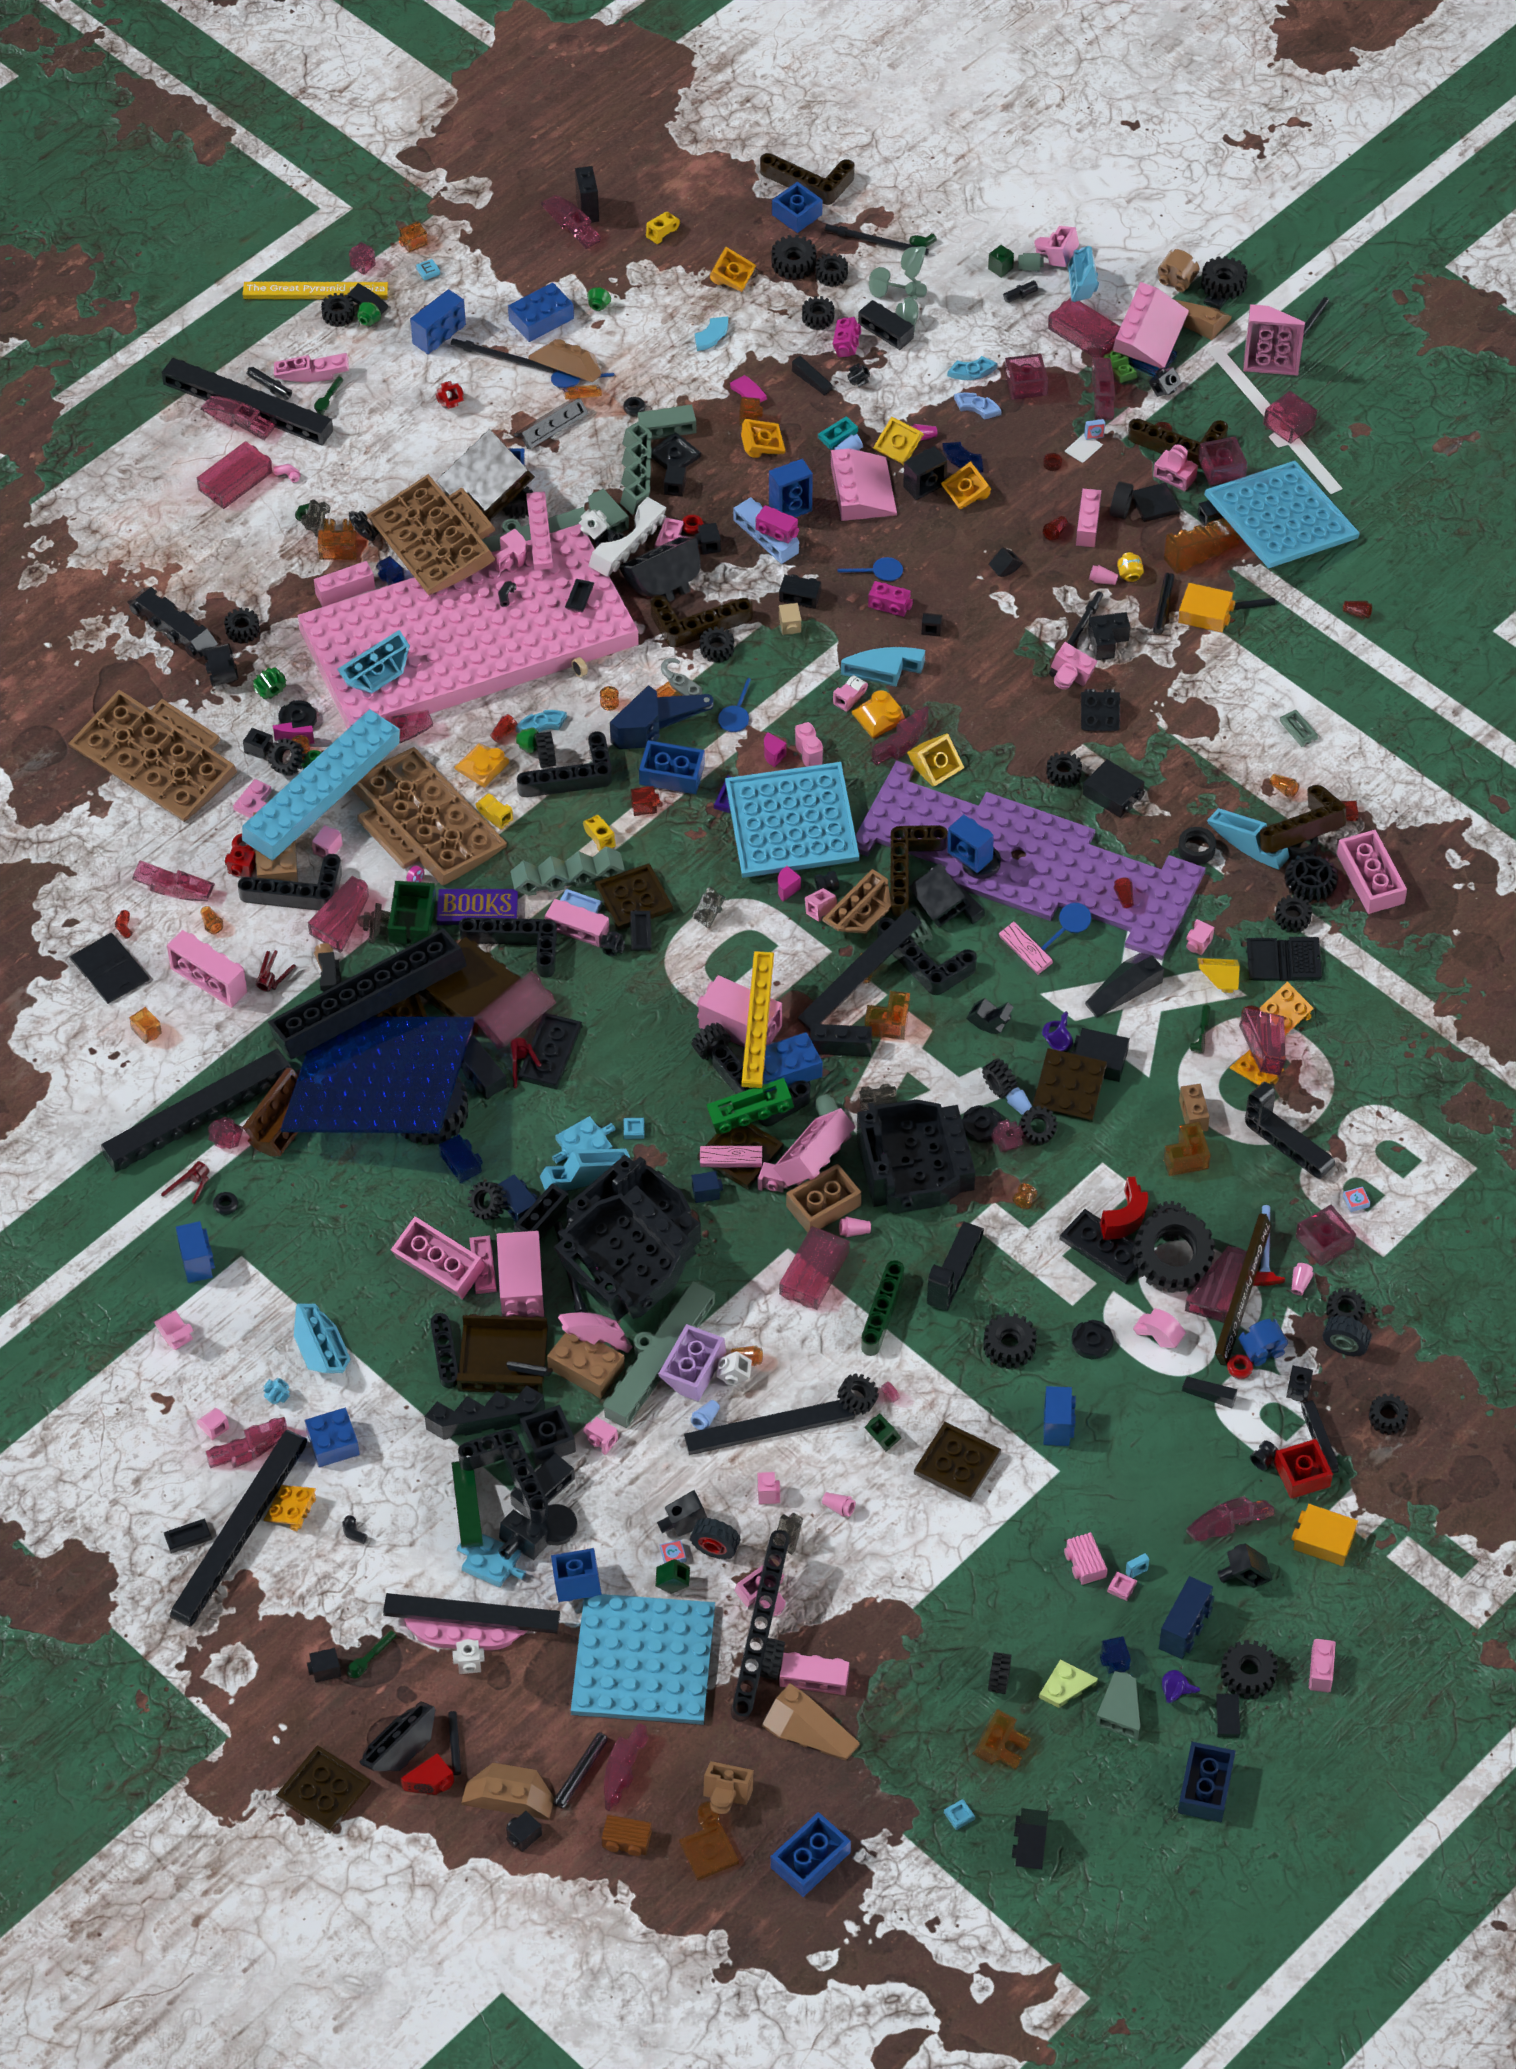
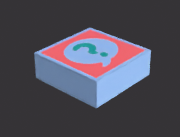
M1104 419L1086 421L1084 433L1086 440L1104 437Z
M1363 1187L1343 1192V1197L1350 1212L1370 1207V1201Z
M681 1540L660 1544L664 1563L673 1559L682 1563L686 1562V1555Z

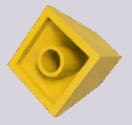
M949 734L923 742L907 752L915 770L932 787L964 768Z
M1197 958L1199 969L1218 989H1222L1221 992L1233 993L1234 990H1238L1240 970L1238 960Z

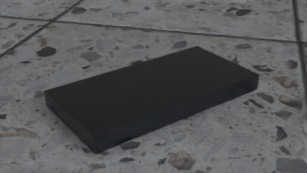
M543 1013L531 1043L532 1050L541 1063V1067L536 1065L528 1052L519 1072L518 1080L557 1090L582 1028V1022Z
M1084 1209L1061 1233L1059 1240L1127 1284L1139 1270V1267H1135L1133 1262L1135 1258L1132 1255L1134 1241L1127 1236L1119 1239L1104 1240L1100 1227L1101 1219Z

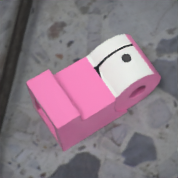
M853 675L844 686L838 687L833 692V704L848 712L866 692L868 683Z

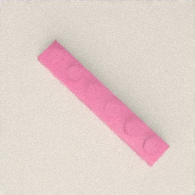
M545 491L527 493L534 571L552 569L553 560Z

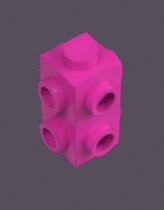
M855 317L837 320L832 345L838 358L856 354V349L859 346V335H861V326L857 324Z
M765 505L756 516V530L778 541L789 544L798 535V519Z
M874 581L868 596V607L904 617L906 611L912 607L911 591Z

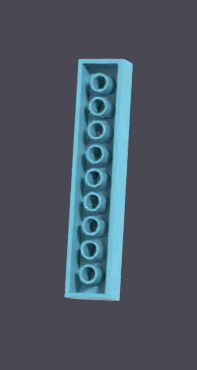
M369 709L242 826V841L273 861L399 744L400 729Z

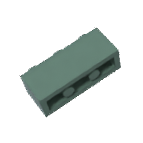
M692 404L638 412V421L652 432L651 440L667 438L675 432L679 435L696 433V418Z

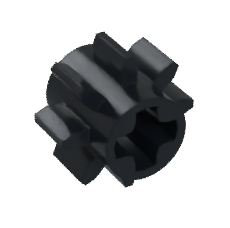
M858 363L849 368L850 373L847 374V377L852 385L860 387L869 382L867 378L870 377V372L865 365L860 366Z
M610 932L607 936L603 935L600 941V948H602L603 953L607 956L614 957L617 956V953L622 954L625 948V940L617 932Z

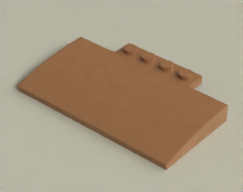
M429 474L367 514L371 523L428 595L464 580L495 561L491 551L482 541L483 538L495 531L491 522L463 488L447 497Z
M118 690L68 743L71 748L183 822L210 801L237 773L233 763L212 750L221 740L219 735L163 699L150 710L121 690Z
M415 747L376 765L351 788L369 808V810L357 815V821L403 869L420 862L442 886L473 870L507 847V843Z

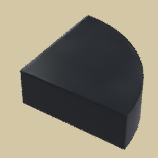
M1209 296L1204 300V304L1221 310L1227 300L1225 296H1221V300L1217 299V296L1214 298Z

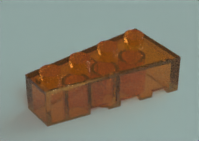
M1225 518L1208 522L1205 527L1201 525L1194 526V529L1191 531L1186 529L1180 530L1177 535L1172 533L1166 534L1164 560L1177 574L1188 570L1198 563H1203L1205 560L1217 556L1227 549L1234 548L1239 544L1240 535Z

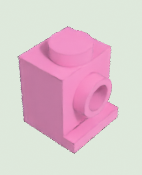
M822 888L805 897L806 914L818 922L821 921L822 916L827 915L837 905L836 896Z
M1196 919L1194 930L1191 929L1187 935L1186 940H1188L1186 948L1190 952L1202 955L1213 939L1214 927Z
M763 1163L758 1177V1190L762 1191L763 1188H767L770 1191L783 1192L784 1188L788 1189L789 1186L786 1185L773 1168L774 1164Z
M595 1417L592 1422H588L583 1430V1433L587 1435L589 1443L595 1447L599 1446L602 1448L604 1455L609 1452L618 1440L617 1428L598 1417Z
M775 1472L757 1473L759 1504L780 1503V1481L775 1480Z

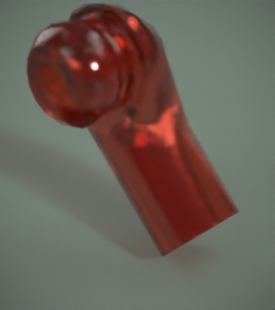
M121 910L120 914L117 915L115 928L125 939H128L133 934L128 928L130 913L127 910Z

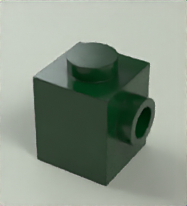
M999 245L989 253L988 269L1000 278L1013 269L1014 253L1010 249Z
M673 1559L656 1567L655 1586L661 1590L673 1594L689 1586L690 1566Z

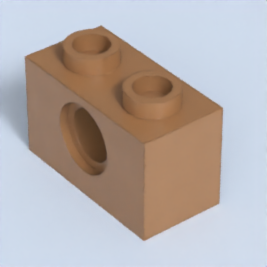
M1201 1083L1181 1086L1179 1102L1187 1132L1208 1131L1210 1116Z

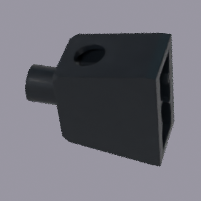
M695 1490L668 1504L665 1507L668 1517L657 1521L661 1533H665L673 1528L677 1536L692 1532L698 1520L707 1518Z

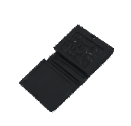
M113 933L107 934L69 956L70 960L83 976L88 978L91 985L107 1004L150 980Z
M1289 937V940H1277V938L1246 939L1249 980L1289 981L1322 979L1319 937Z

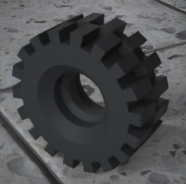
M787 235L786 239L781 237V241L777 240L771 250V263L774 272H778L780 277L784 275L785 279L788 280L789 277H793V280H796V277L803 279L804 275L808 277L810 272L813 273L814 267H816L815 245L812 244L810 239L806 241L804 236L799 238V235H795V237ZM797 257V258H799V259H798V260H790V259H788V258Z
M1218 256L1216 260L1212 258L1210 262L1207 261L1205 266H1203L1202 289H1205L1206 294L1210 293L1212 298L1217 296V299L1221 300V296H1225L1226 300H1229V297L1235 299L1236 295L1241 296L1242 292L1244 293L1248 270L1245 264L1241 265L1242 262L1240 260L1236 262L1233 257L1228 259V256H1224L1221 259Z
M1005 1313L1004 1317H1001V1314L996 1316V1321L992 1318L989 1321V1325H986L984 1332L983 1349L985 1350L986 1357H990V1361L993 1364L997 1361V1366L1001 1368L1003 1364L1006 1365V1369H1011V1365H1014L1015 1368H1020V1363L1026 1365L1028 1359L1031 1361L1033 1353L1035 1354L1037 1335L1035 1327L1032 1328L1033 1323L1031 1321L1026 1323V1317L1022 1316L1020 1319L1017 1313H1014L1013 1316ZM1012 1337L1018 1340V1344L1011 1347L1006 1346L1002 1343V1339Z
M1244 1640L1243 1645H1241L1240 1641L1236 1642L1235 1648L1231 1645L1228 1648V1653L1225 1652L1221 1666L1223 1685H1228V1691L1230 1693L1235 1691V1694H1239V1698L1241 1694L1245 1695L1244 1699L1249 1700L1250 1696L1258 1699L1260 1693L1262 1696H1265L1267 1690L1271 1691L1273 1684H1275L1278 1670L1277 1659L1273 1657V1651L1270 1649L1267 1652V1646L1263 1644L1260 1647L1258 1646L1259 1642L1255 1640L1254 1644H1249V1640ZM1252 1663L1257 1666L1258 1672L1252 1675L1246 1674L1241 1671V1665Z

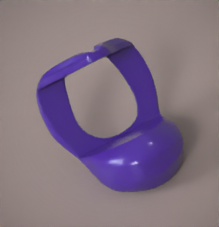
M1067 1011L1061 1015V1021L1048 1022L1042 1029V1035L1050 1047L1063 1052L1070 1050L1073 1045V1038L1065 1028L1067 1026ZM1050 1027H1058L1055 1031L1049 1033Z
M1171 1670L1162 1678V1689L1166 1697V1703L1176 1701L1182 1694H1195L1201 1691L1199 1687L1189 1684L1184 1674L1178 1670Z

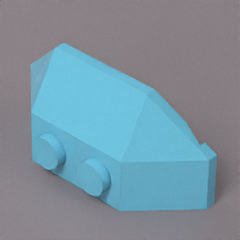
M1086 246L1080 250H1074L1068 264L1071 301L1073 302L1091 298L1093 292H1096L1099 286L1092 247Z
M398 630L337 670L347 686L372 694L403 674L410 645L401 631Z
M297 1304L294 1338L307 1368L322 1373H343L351 1358L337 1326L324 1313L319 1311V1307L316 1304Z

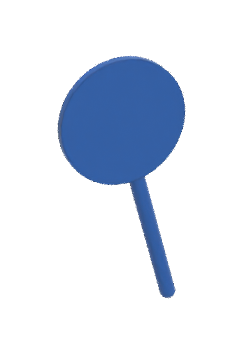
M560 370L554 372L551 376L552 384L559 388L574 387L582 380ZM604 373V374H601V376H600L599 378H602V377H611V376H614L615 374H614V373Z
M883 557L874 563L873 568L838 569L837 571L874 572L875 576L883 581H895L902 576L903 567L898 560Z
M750 678L746 680L737 706L724 708L718 716L719 725L725 731L739 732L745 729L749 723V715L741 707V704L751 681Z
M1070 903L1064 906L1059 915L1062 928L1041 949L1044 951L1065 930L1071 933H1079L1087 929L1091 922L1089 909L1081 903Z

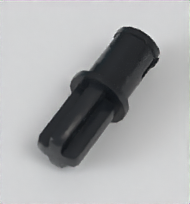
M1035 280L1024 285H1017L1015 289L1003 294L1004 300L1009 303L1019 298L1023 299L1026 295L1038 291V285Z

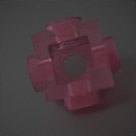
M360 242L349 251L350 267L361 274H366L376 265L375 252L371 246Z
M223 1117L222 1119L215 1120L210 1125L208 1140L214 1142V1145L219 1148L231 1149L237 1147L243 1128L235 1124L234 1120Z
M1008 1119L997 1123L998 1126L993 1129L992 1139L994 1144L998 1145L1000 1153L1019 1148L1023 1145L1021 1139L1023 1137L1022 1128L1020 1125L1017 1126L1016 1121L1010 1123Z

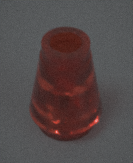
M1059 516L1045 524L1042 531L1044 537L1048 540L1058 539L1068 524L1067 519L1064 516Z
M1345 600L1343 612L1361 619L1370 618L1372 603H1368V601Z
M509 714L502 716L490 737L498 743L516 730L517 721Z
M1126 877L1117 879L1114 882L1113 889L1122 907L1125 909L1134 906L1133 883Z

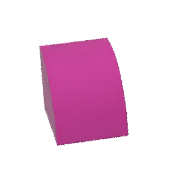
M767 732L764 738V757L770 765L775 767L786 756V743Z
M788 866L784 867L778 876V895L783 902L801 889V877Z

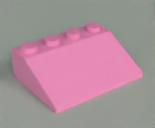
M1140 282L1115 338L1113 351L1159 368L1165 367L1189 310L1160 289Z
M1250 304L1243 371L1298 376L1305 322L1270 306Z
M850 448L831 450V469L841 521L897 515L886 457Z

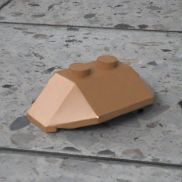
M561 339L551 341L528 357L530 360L590 382H594L601 376L600 368L593 353L581 349L578 345L565 343Z
M872 869L822 921L837 931L866 934L891 909L888 879Z
M498 1763L490 1764L466 1783L462 1799V1805L517 1815L527 1811L534 1818L550 1820L554 1803L553 1795L537 1770Z

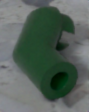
M933 233L927 237L914 235L909 239L911 245L926 248L937 241Z
M314 501L300 505L295 513V518L298 521H304L310 512L318 510L317 502Z

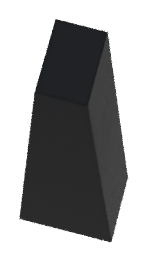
M799 356L792 361V372L824 396L832 390L833 385L804 358Z
M955 882L971 904L963 910V913L973 925L985 916V909Z
M1188 1376L1182 1386L1183 1392L1231 1409L1235 1403L1238 1391L1235 1388Z

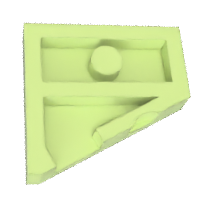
M1060 1660L1042 1689L1039 1698L1060 1708L1068 1703L1070 1699L1081 1695L1083 1690L1090 1686L1094 1687L1098 1683V1678Z

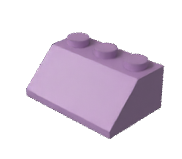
M686 1324L662 1366L659 1377L680 1395L699 1401L718 1368L719 1359L724 1357L726 1353L725 1339Z

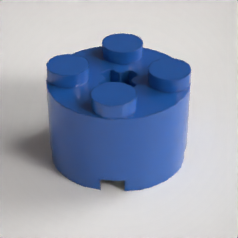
M1271 1319L1257 1322L1249 1327V1333L1245 1335L1243 1332L1239 1336L1243 1349L1255 1366L1264 1364L1266 1359L1272 1356L1275 1359L1285 1354L1284 1348L1288 1345V1340L1276 1319L1273 1322Z

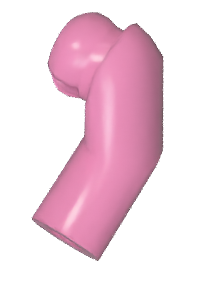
M291 464L275 466L273 469L276 476L287 474L291 482H297L301 476L299 470Z

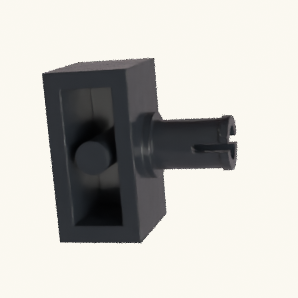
M513 1509L500 1522L499 1539L504 1541L505 1544L499 1548L498 1552L501 1557L507 1554L504 1559L508 1560L518 1549L527 1557L535 1560L547 1547L548 1531Z
M1246 1543L1239 1544L1234 1549L1228 1551L1227 1555L1230 1566L1217 1572L1222 1583L1237 1577L1252 1588L1272 1580L1267 1557Z

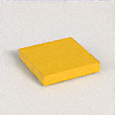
M891 416L873 449L904 465V462L911 457L924 434Z

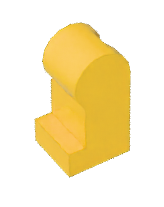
M664 212L647 222L646 237L659 244L664 236L674 232L679 227L680 220L670 212Z
M489 793L475 804L479 813L500 830L513 820L512 807L508 804L503 805Z
M599 815L583 821L584 829L595 842L598 851H601L606 846L609 848L616 846L614 832Z

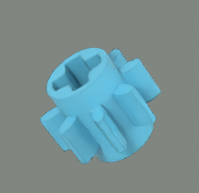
M276 1378L274 1381L269 1379L263 1386L265 1388L263 1391L266 1392L264 1397L272 1404H277L280 1401L285 1403L290 1396L289 1385L281 1378Z

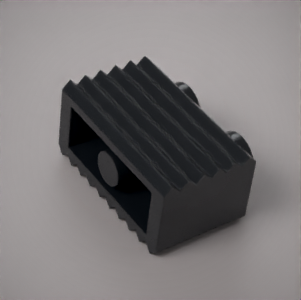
M784 574L779 589V601L787 602L788 604L798 603V606L815 609L821 594V581L815 578H801L795 574Z

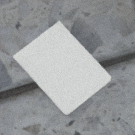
M1083 434L1065 452L1083 463L1103 444L1095 439L1086 440Z

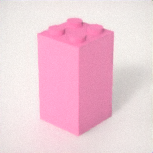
M718 975L714 982L711 981L709 983L706 994L698 1000L697 1007H699L697 1018L699 1019V1028L705 1029L706 1025L710 1026L711 1023L716 1024L717 1022L730 1035L731 1042L745 1048L750 989ZM770 998L766 1045L772 1043L782 1027V1003Z
M539 1231L497 1233L502 1316L544 1317Z

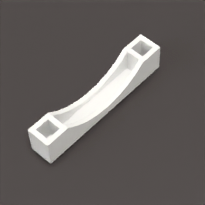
M647 497L638 506L634 519L636 526L634 531L620 540L601 543L592 552L588 566L607 577L612 572H616L622 562L625 563L629 555L635 553L640 544H644L648 535H652L657 526H661L664 523L666 507Z

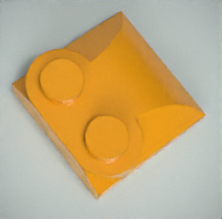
M725 247L710 273V279L717 285L726 284L742 292L756 265L728 247Z
M750 419L744 420L741 437L744 449L750 457L758 458L762 453L784 454L786 452L779 424Z
M971 461L941 483L959 509L966 507L976 500H985L991 492L990 486Z
M883 690L874 692L872 699L852 710V715L872 739L905 723V716L901 707L888 692Z
M478 743L454 768L485 788L509 764V759L505 757L503 750L489 748Z

